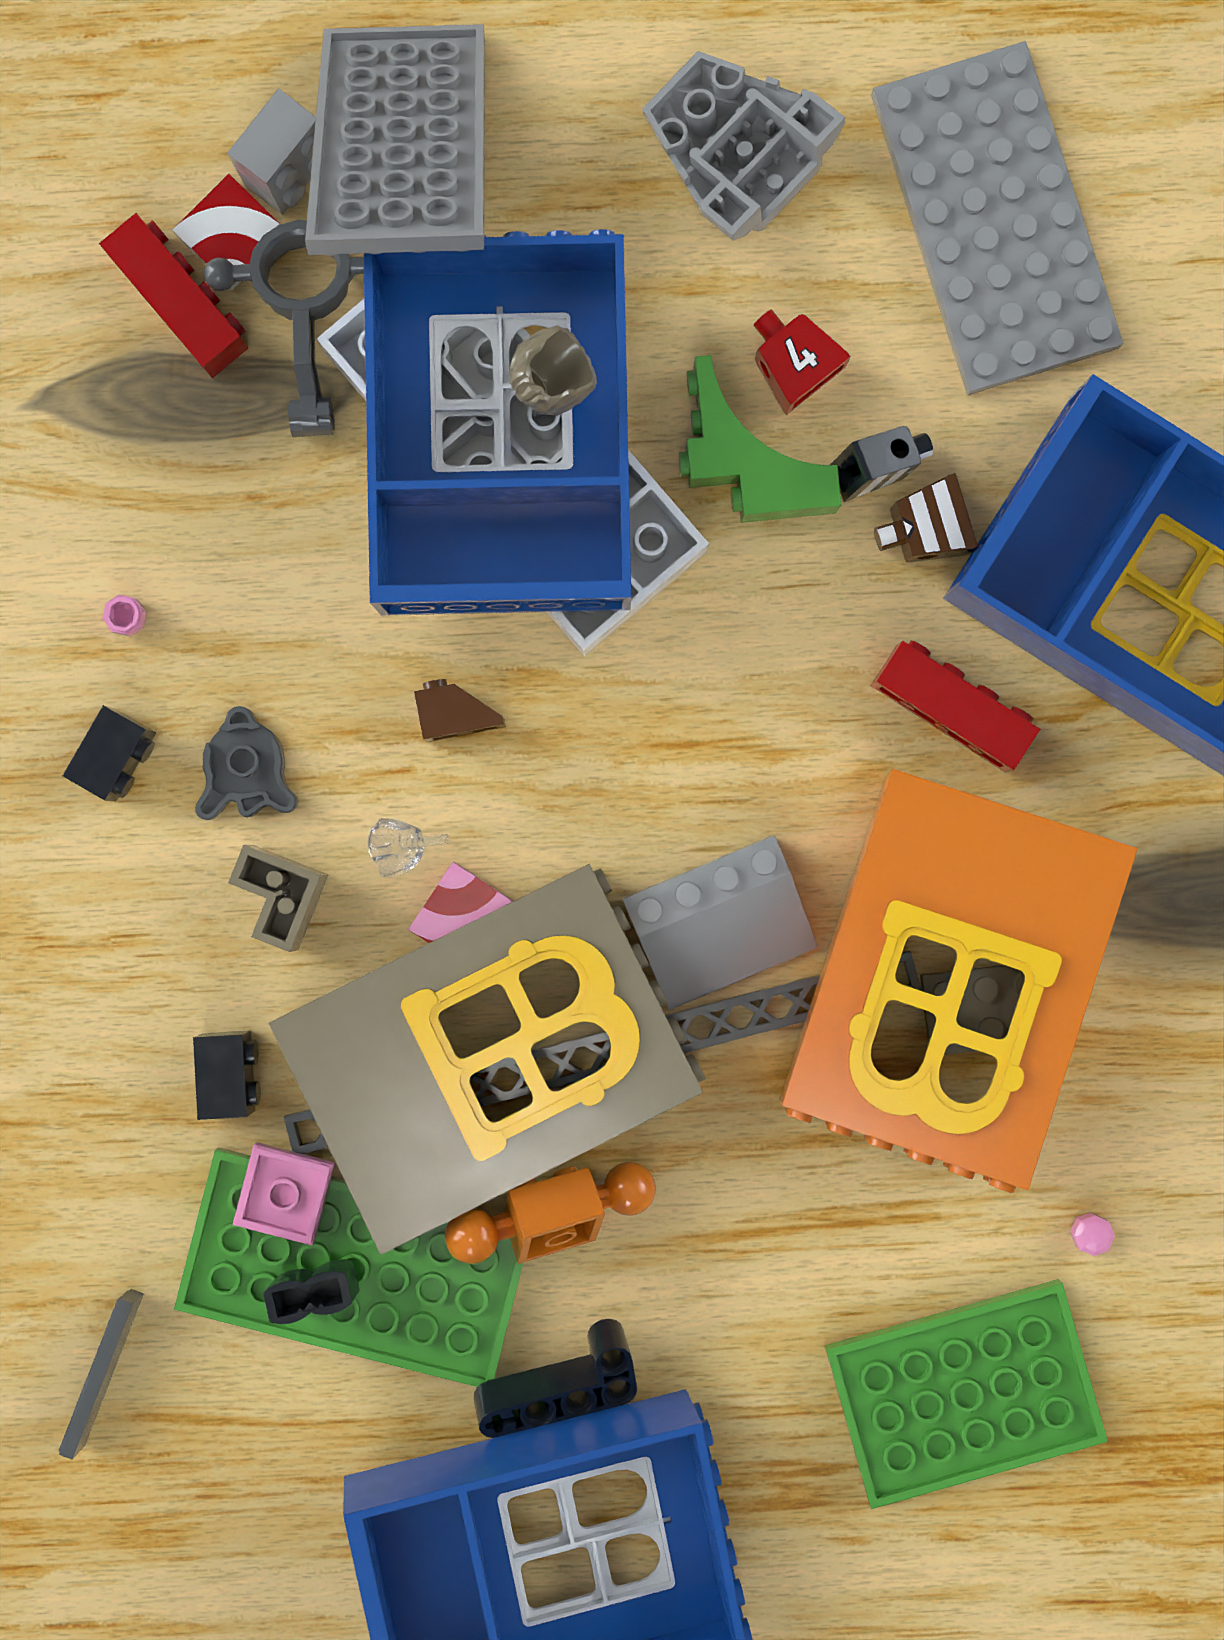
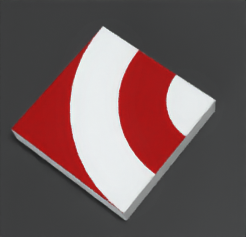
M228 173L172 230L205 264L211 259L219 257L226 258L233 265L250 264L252 251L262 236L280 223ZM241 281L235 282L230 289L233 290Z

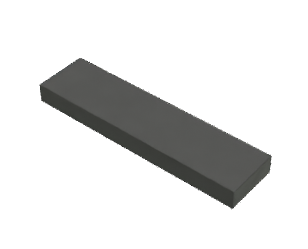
M130 1289L117 1299L60 1445L59 1455L73 1460L86 1445L144 1293Z

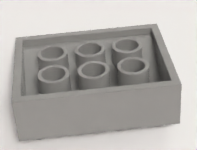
M775 835L622 898L656 980L668 1002L669 1010L818 948L792 875Z

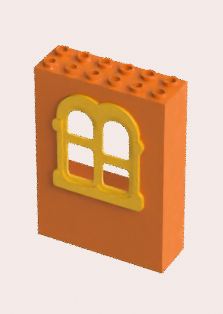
M892 769L884 779L779 1098L781 1105L786 1107L787 1115L807 1123H811L812 1117L825 1120L828 1130L851 1137L853 1130L865 1134L864 1138L868 1140L867 1143L888 1151L892 1150L893 1144L903 1147V1152L907 1153L909 1158L925 1164L932 1165L934 1158L944 1161L943 1166L948 1167V1171L969 1179H973L976 1172L984 1175L983 1179L990 1182L989 1185L1009 1193H1014L1016 1187L1029 1190L1138 848ZM910 936H919L949 946L956 951L957 959L946 992L943 995L935 996L902 985L896 981L895 973L906 940ZM979 958H985L1018 969L1025 976L1008 1033L1003 1039H995L963 1028L956 1021L973 964ZM890 1000H896L929 1011L936 1018L922 1065L918 1072L910 1078L900 1081L891 1080L881 1075L874 1067L871 1058V1049L884 1007ZM952 1043L992 1055L997 1060V1067L991 1086L986 1095L978 1101L968 1104L958 1103L948 1098L941 1089L939 1070L945 1050Z

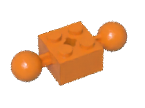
M634 1162L618 1164L609 1171L604 1184L595 1186L589 1167L576 1170V1167L563 1168L555 1172L552 1178L539 1182L533 1178L509 1190L503 1214L491 1217L485 1211L473 1208L450 1220L445 1231V1243L455 1259L467 1264H476L483 1262L493 1254L498 1241L510 1238L517 1263L528 1262L596 1241L605 1216L604 1209L612 1208L617 1213L627 1216L644 1212L654 1200L656 1192L655 1181L647 1168Z

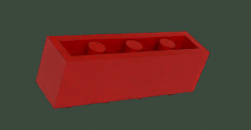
M135 213L103 239L99 245L209 376L214 378L248 349V346L241 338V335L246 331L231 312L223 316L215 307L220 300L204 281L198 286L189 276L195 270L179 251L172 255L167 250L164 244L169 239L152 220L146 225L140 216Z
M911 640L909 644L905 641L897 644L870 686L1003 772L1014 771L1041 730L1032 724L1033 717L1018 707L1013 706L1010 710L997 701L999 695L988 687L979 684L976 688L963 679L965 677L964 672L954 665L946 662L943 666L929 657L931 652L918 642Z

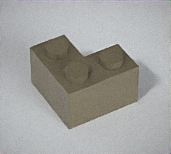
M243 845L228 883L266 898L251 937L292 952L300 948L328 874L255 845Z

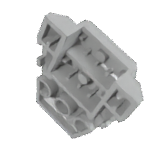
M697 51L642 109L646 120L694 198L702 215L732 240L745 237L751 230L762 231L818 173L822 166V156L834 144L845 124V117L817 94L805 89L802 90L801 94L781 88L780 80L767 76L765 81L745 75L744 67Z

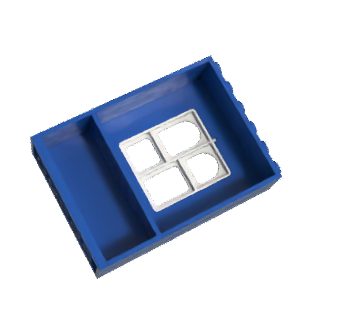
M606 229L591 231L589 235H572L568 231L555 230L548 232L546 236H529L525 232L511 231L505 233L503 237H486L484 234V250H469L465 252L363 253L370 604L381 616L631 610L624 234H615L613 231ZM533 325L545 328L558 325L568 328L584 348L597 376L596 388L580 404L562 413L563 457L558 463L517 464L511 458L510 403L511 399L516 395L515 390L510 385L509 350L511 341L516 333L525 327ZM458 328H477L491 342L493 350V394L487 399L449 400L442 395V346L448 334ZM449 417H490L494 421L495 457L493 462L487 465H447L443 460L444 420Z
M684 1389L344 1476L343 1517L370 1640H753L746 1617L743 1618L741 1606L745 1605V1599L740 1580L735 1578L733 1566L737 1565L732 1540L728 1539L725 1526H729L728 1513L724 1500L720 1499L717 1486H721V1477L716 1460H712L709 1446L713 1445V1437L708 1420H704L700 1403H692L687 1390ZM626 1469L638 1473L644 1479L647 1486V1496L637 1512L627 1517L589 1527H583L579 1524L572 1493V1486L576 1481ZM547 1488L553 1489L556 1493L562 1522L561 1532L555 1536L524 1544L517 1543L511 1527L507 1508L508 1501L515 1496ZM641 1533L650 1536L657 1543L660 1550V1558L656 1569L649 1576L641 1580L623 1585H615L610 1575L605 1550L606 1543L610 1539L628 1534ZM579 1547L586 1548L589 1551L595 1579L594 1591L545 1606L530 1607L527 1602L521 1574L523 1563Z

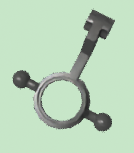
M306 220L279 224L264 234L252 251L250 264L233 265L226 258L218 257L211 259L206 264L204 270L205 281L214 290L224 291L230 289L235 282L251 281L254 289L266 304L270 305L279 315L293 320V363L300 400H290V404H288V418L292 437L333 435L335 430L333 404L331 398H322L316 366L315 320L324 318L336 310L346 297L349 283L355 274H364V257L350 258L349 254H338L332 256L337 263L335 277L328 288L318 295L300 300L286 298L275 292L268 281L270 269L276 260L287 252L306 247Z

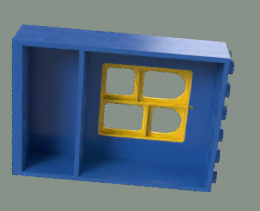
M1092 374L1067 401L977 543L978 548L970 554L943 599L1224 776V678L1213 686L1201 687L1188 681L1173 670L1175 659L1195 630L1204 632L1224 647V625L1194 607L1191 603V596L1212 564H1218L1224 568V456ZM1157 530H1164L1192 547L1196 552L1195 560L1175 590L1164 588L1139 572L1136 567L1138 559ZM1123 585L1131 586L1175 614L1178 618L1177 626L1156 657H1151L1106 629L1101 623L1102 616Z

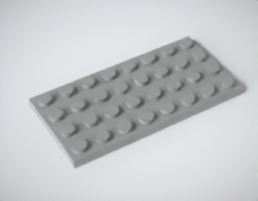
M484 24L324 29L305 237L308 255L334 256L338 254L465 252L469 250H484Z
M1026 41L874 87L871 97L967 396L1119 349L1124 343Z

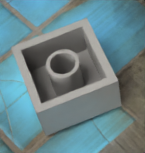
M278 88L227 154L244 185L283 215L289 206L294 207L298 204L304 195L305 186L311 180L316 117Z

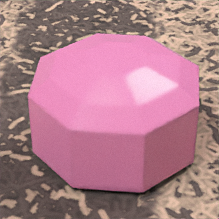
M117 595L105 604L103 620L112 632L132 636L144 628L147 612L137 599Z
M1092 1212L1076 1217L1070 1230L1075 1246L1092 1256L1109 1251L1115 1237L1110 1222Z

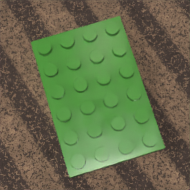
M1059 1279L824 1345L871 1509L1108 1442L1064 1286Z

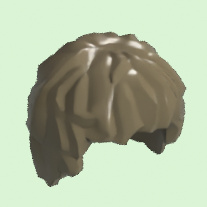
M558 325L542 329L517 345L509 367L510 385L515 390L518 400L530 406L532 410L546 415L558 416L571 410L574 406L580 404L596 388L597 384L595 370L584 348L568 328Z

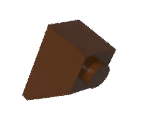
M447 679L423 683V690L414 691L422 736L426 742L506 727L505 719L502 715L456 684L447 685Z

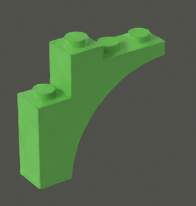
M696 356L693 370L687 371V386L689 396L696 395L697 410L691 411V426L693 435H700V438L687 439L686 452H679L681 477L688 476L689 488L737 484V487H731V503L733 512L740 511L741 523L836 514L841 507L837 465H819L799 461L771 449L755 438L736 418L726 403L715 376L712 356Z

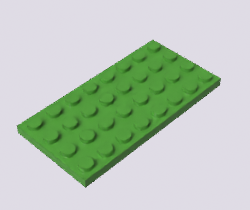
M219 1147L214 1151L174 1310L478 1387L483 1382L494 1379L523 1263H517L510 1238L498 1241L493 1254L483 1262L476 1264L463 1263L455 1259L447 1249L445 1231L449 1223L448 1221L380 1255L344 1179L333 1176L313 1245L235 1226L233 1221L251 1156ZM333 1260H348L354 1263L359 1292L352 1304L347 1308L328 1315L310 1313L305 1318L290 1324L269 1322L263 1292L277 1276L294 1269L314 1271L320 1265Z

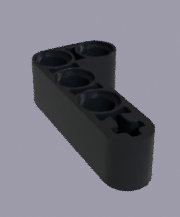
M602 1319L594 1323L587 1335L590 1349L589 1355L481 1383L474 1392L475 1409L481 1433L486 1437L496 1438L618 1407L633 1400L637 1394V1383L632 1356L621 1323L614 1319Z

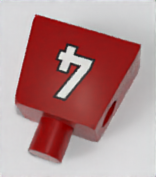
M771 309L764 313L753 325L766 341L757 349L755 356L756 364L786 415L843 371L851 358L845 349L804 314L798 315L785 326Z

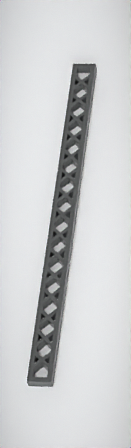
M902 952L899 963L904 962L909 984L905 986L922 991L912 952ZM820 974L665 1016L667 1019L674 1016L677 1021L684 1020L680 1028L685 1038L690 1041L680 1045L684 1053L805 1022L810 1005L803 1000L811 986L818 984ZM801 989L797 997L789 993L790 991ZM781 994L793 1001V1004L785 1017L777 1019L764 1010L772 996ZM762 999L758 1007L749 1003ZM737 1005H743L755 1012L747 1027L741 1029L725 1021L732 1008ZM800 1006L808 1010L796 1014ZM723 1009L719 1017L711 1013ZM700 1015L715 1022L708 1037L698 1039L686 1032L693 1018ZM761 1016L768 1020L767 1022L757 1024ZM721 1027L729 1030V1032L718 1034ZM603 1031L531 1050L535 1061L537 1058L545 1056L559 1064L553 1077L545 1080L548 1088L551 1089L577 1082L605 1066V1064L600 1065L604 1058L608 1060L610 1057L608 1050L611 1047L609 1036ZM607 1040L603 1048L594 1044ZM582 1046L599 1054L592 1067L585 1070L569 1062L576 1048ZM567 1051L564 1058L556 1055V1053ZM510 1057L504 1058L474 1073L470 1077L472 1081L481 1085L476 1094L481 1107L532 1094L528 1085L521 1086L525 1079L517 1062ZM503 1067H507L521 1075L514 1088L506 1091L491 1083L497 1070ZM565 1068L573 1072L560 1076ZM490 1071L486 1079L478 1075ZM486 1089L494 1093L491 1095L483 1096ZM310 1109L284 1116L292 1152L305 1154L328 1148L322 1133L316 1141L302 1144L297 1122L306 1119L316 1122Z

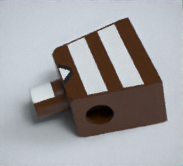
M956 473L950 474L895 502L890 509L893 522L874 528L875 540L879 550L884 551L901 545L906 562L965 556L978 548Z

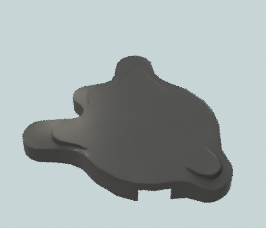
M238 706L229 710L225 722L219 728V731L209 743H206L203 752V770L206 777V787L195 807V812L201 819H215L232 801L237 803L240 815L247 818L253 817L267 806H271L283 813H290L298 806L297 796L291 791L285 781V756L279 739L272 731L260 724L253 712L248 708Z

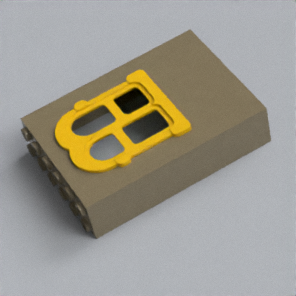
M589 863L269 1022L273 1034L380 1255L703 1093L699 1082L706 1078L695 1056L690 1054L685 1057L680 1045L687 1042L674 1016L669 1019L666 1018L661 1007L668 1004L658 982L656 980L648 982L642 970L649 966L648 961L638 943L630 946L624 931L631 927L620 905L613 909L611 908L605 894L611 892L612 889L601 868L593 871ZM550 958L562 959L571 964L578 973L580 981L579 993L574 1002L567 1008L547 1018H540L536 1015L520 983L519 974L524 969L540 961ZM492 985H501L505 989L521 1022V1029L517 1033L467 1058L457 1057L439 1021L440 1012ZM578 1022H592L602 1027L609 1036L611 1043L610 1057L605 1066L559 1091L550 1090L531 1053L532 1045ZM510 1057L517 1062L533 1095V1102L526 1108L500 1121L491 1122L487 1119L470 1085V1077L474 1073L504 1058Z

